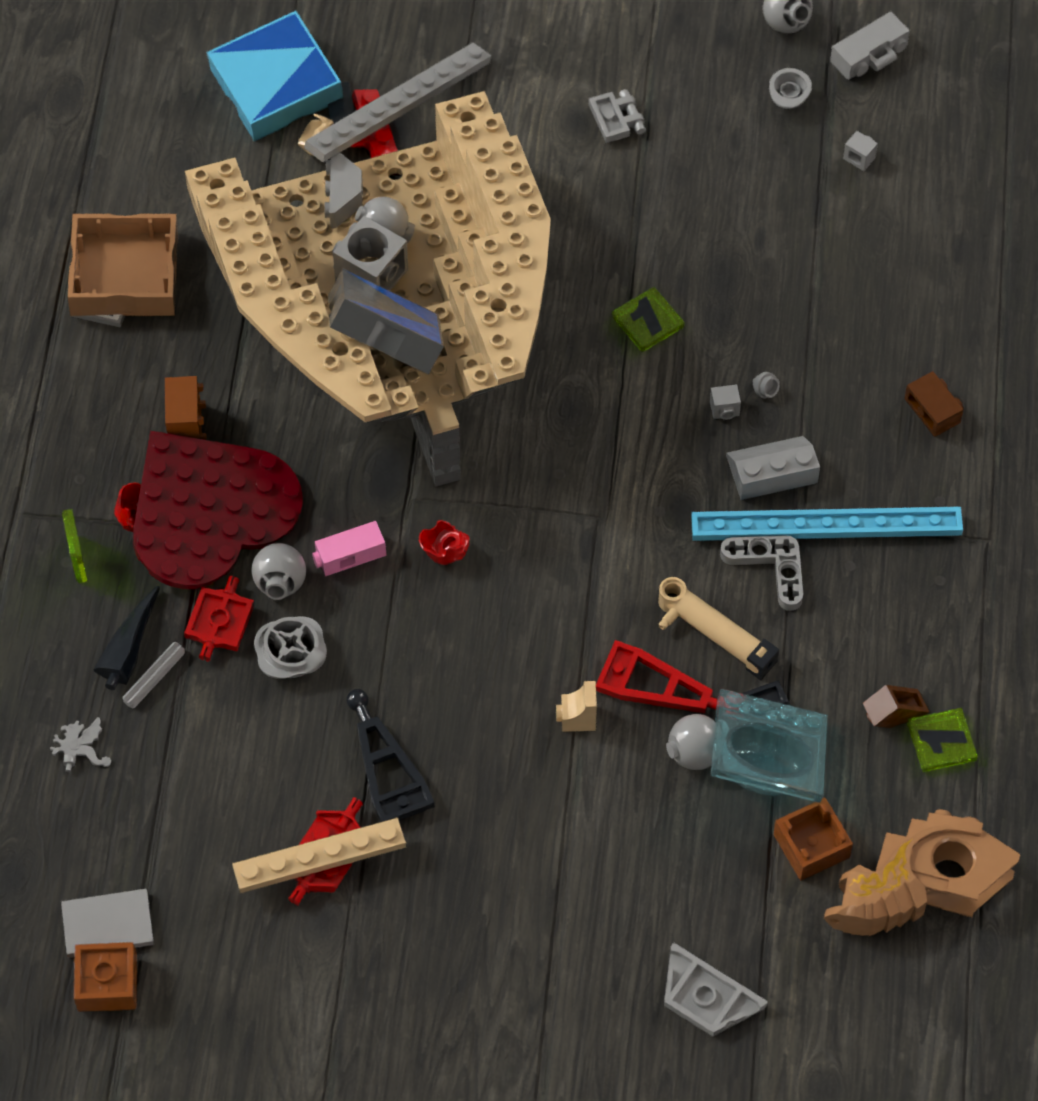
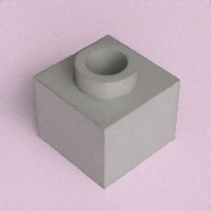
M856 131L845 144L843 159L865 171L876 158L878 143L871 137Z
M737 384L711 388L710 405L713 419L721 418L727 420L740 415L741 401Z

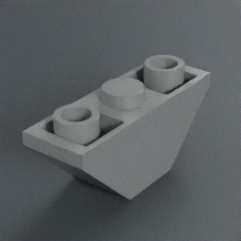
M341 153L331 157V160H326V175H330V181H325L326 197H330V202H325V218H330L331 228H337L352 216L360 206H363L362 170Z

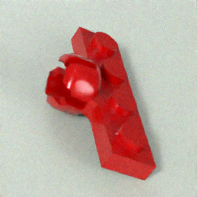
M377 89L354 90L352 93V100L356 111L380 97ZM389 123L351 145L350 148H367L371 158L397 152Z

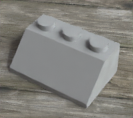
M804 436L726 453L741 500L818 483L820 465L813 445Z

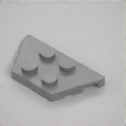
M674 942L671 945L664 1006L709 1035L715 1036L762 1011L767 1006L768 1001Z

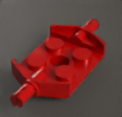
M352 798L349 806L344 811L317 810L316 819L299 845L361 828L355 816L361 806H363V802L359 799L357 801V798ZM353 862L294 878L297 886L288 898L289 901L299 905L306 892H335Z

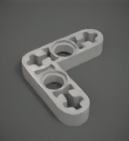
M787 535L731 537L722 542L720 557L726 564H775L779 605L787 611H794L801 606L803 599L799 544L795 538ZM761 545L766 548L767 552L764 555H756L753 553L752 548ZM772 545L775 546V554H771ZM744 546H748L747 555H744ZM783 546H788L790 553H785ZM733 547L736 555H731L729 548ZM785 568H791L796 572V575L793 578H785L781 571ZM788 587H792L794 601H789L787 597Z

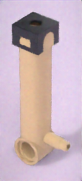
M669 577L661 582L658 603L660 608L667 612L659 623V627L662 630L670 626L679 616L746 664V670L759 680H762L778 662L779 649L766 639L760 641L689 591L681 579ZM674 593L678 596L669 597L667 594Z

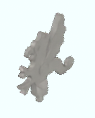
M99 717L83 731L80 738L78 737L84 729V724L79 726V721L61 727V732L66 730V733H64L65 739H59L58 735H54L53 743H58L61 746L57 748L50 747V750L53 751V756H56L59 752H64L63 765L66 766V772H71V768L75 766L76 756H86L95 766H110L111 759L109 757H103L102 760H98L94 749L89 746L98 740V735L102 732Z

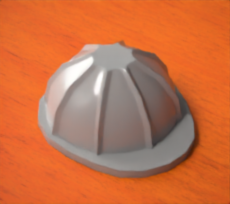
M785 68L773 74L769 82L771 98L779 107L786 109L796 108L808 98L811 92V81L803 71L798 69Z

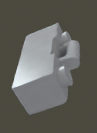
M890 11L833 45L830 62L847 79H851L856 75L858 77L862 76L868 70L869 65L875 71H878L897 60L896 53L902 52L908 44L910 30Z

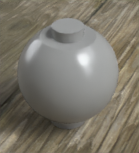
M764 0L763 3L765 20L770 27L781 33H794L801 30L807 25L812 16L813 5L811 0Z
M377 197L368 201L364 207L360 206L357 210L356 221L359 222L363 216H366L406 239L407 243L411 240L415 224L408 222V213L397 200L390 197Z
M283 543L268 545L261 549L253 560V581L258 589L269 598L281 600L294 594L302 586L306 577L305 561L302 555L290 545Z
M691 714L678 720L672 727L668 743L666 744L667 752L682 767L690 770H703L718 761L722 755L724 745L730 742V734L723 722L717 724L708 716Z

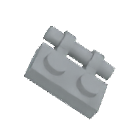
M626 89L619 93V99H615L613 92L589 98L588 105L606 143L630 136L629 127L635 128L637 134H643L646 131L644 126L645 120L636 109V100L633 96H630L629 91ZM621 110L627 111L628 116H623Z

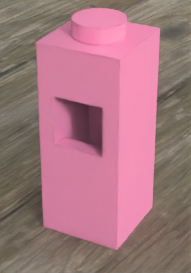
M373 521L315 541L316 552L312 553L316 567H322L324 575L328 576L386 556V545L377 522Z

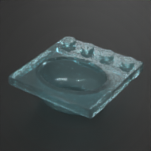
M720 688L717 696L716 733L713 744L711 776L734 781L744 789L762 795H791L820 803L824 794L827 715Z

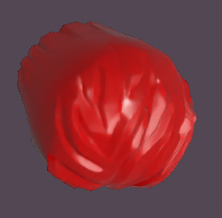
M135 482L128 483L120 489L114 508V515L118 522L123 526V529L133 532L141 488V484Z
M443 520L437 521V525L432 529H423L419 536L421 548L430 559L440 565L462 560L469 547L470 537Z

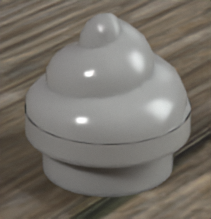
M762 372L753 379V388L759 397L771 398L777 394L780 383L774 374Z

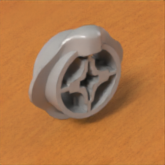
M285 617L267 623L258 630L254 640L260 669L264 674L275 679L296 678L312 673L323 665L327 655L323 631L320 625L309 617ZM303 637L310 643L312 647L311 652L302 644ZM270 643H272L274 645V648L279 651L277 658L271 653L268 645Z

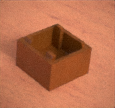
M197 376L165 378V425L168 434L207 440L206 433H202L204 418L201 414V409L206 408V401L200 399V392H203V384L198 383Z
M826 797L775 821L773 835L800 881L851 856L853 843Z
M134 943L75 944L74 1001L78 1012L136 1009L137 953Z

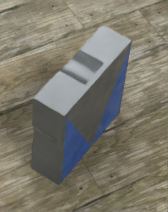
M342 268L328 295V305L331 310L329 315L330 328L378 349L429 375L444 347L439 314Z

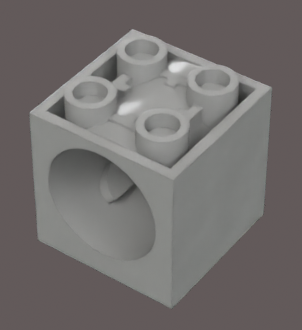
M363 216L358 223L355 222L351 225L348 235L343 241H338L332 251L335 281L342 268L391 291L408 270L407 240L366 216ZM365 257L378 258V260L373 262L359 261V259Z

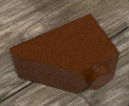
M885 685L863 702L868 720L876 727L892 728L929 713L919 690L914 688Z

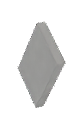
M147 889L61 901L68 958L75 957V944L133 942L135 948L154 945Z

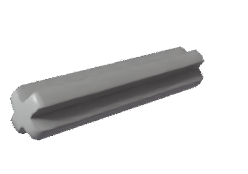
M173 642L123 696V702L130 708H135L185 654L184 648L179 643Z

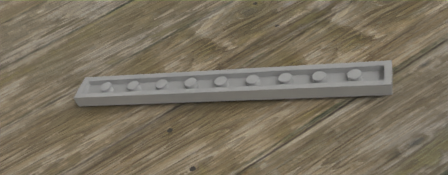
M471 43L307 139L304 148L320 161L325 162L490 63L491 55L475 43Z

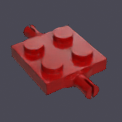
M229 576L224 590H213L202 587L184 635L186 639L204 644L199 658L203 661L204 659L210 661L215 647L238 651L254 608V600L241 597L235 593L240 582L237 577H234L233 580V576Z

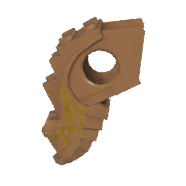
M939 809L935 813H929L927 821L912 818L907 836L886 833L875 872L858 865L843 873L839 882V887L844 893L842 905L827 909L824 920L833 929L851 933V935L871 936L882 930L887 933L895 926L901 927L910 919L915 922L924 915L926 904L973 917V913L1013 880L1015 871L1011 868L1019 862L1020 854L983 831V823L973 817H955L950 812ZM943 860H953L963 867L965 875L958 878L947 877L941 874L935 865Z

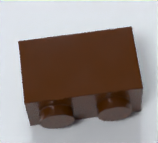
M934 371L907 385L904 399L934 437L961 423L964 410L961 401L957 397H953L948 390L946 382L942 378H938Z

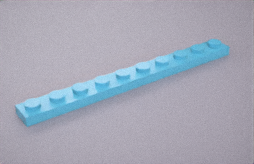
M961 507L692 512L691 514L692 541L784 535L795 539L956 536L963 533Z

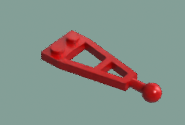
M617 640L614 641L596 683V691L620 700L705 713L708 707L723 712L725 717L732 722L742 720L746 714V707L741 701L731 700L725 702L713 698V690L644 650ZM637 661L670 679L664 694L626 688ZM678 684L701 696L700 701L673 696Z

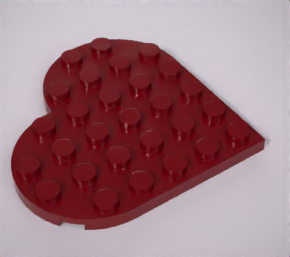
M150 430L133 529V546L136 556L153 578L171 587L198 589L212 585L214 581L231 571L237 562L240 549H262L274 544V542L280 540L285 535L287 536L293 530L299 519L303 501L299 480L287 463L267 451Z

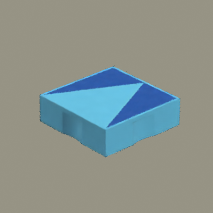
M296 11L207 52L212 73L225 94L235 104L240 119L254 141L286 127L300 117L316 113L328 107L329 103L343 98L341 81Z

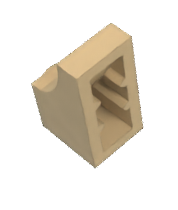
M584 681L583 686L579 690L570 694H561V705H556V721H562V732L596 731L597 704L595 681Z

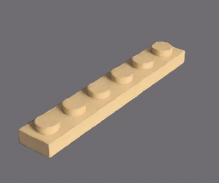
M395 818L232 863L240 893L402 849L406 847L399 820Z

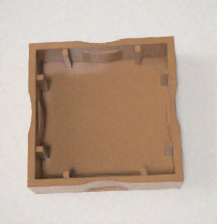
M73 214L71 234L73 257L69 267L68 282L70 316H175L178 246L176 214H137L131 216Z

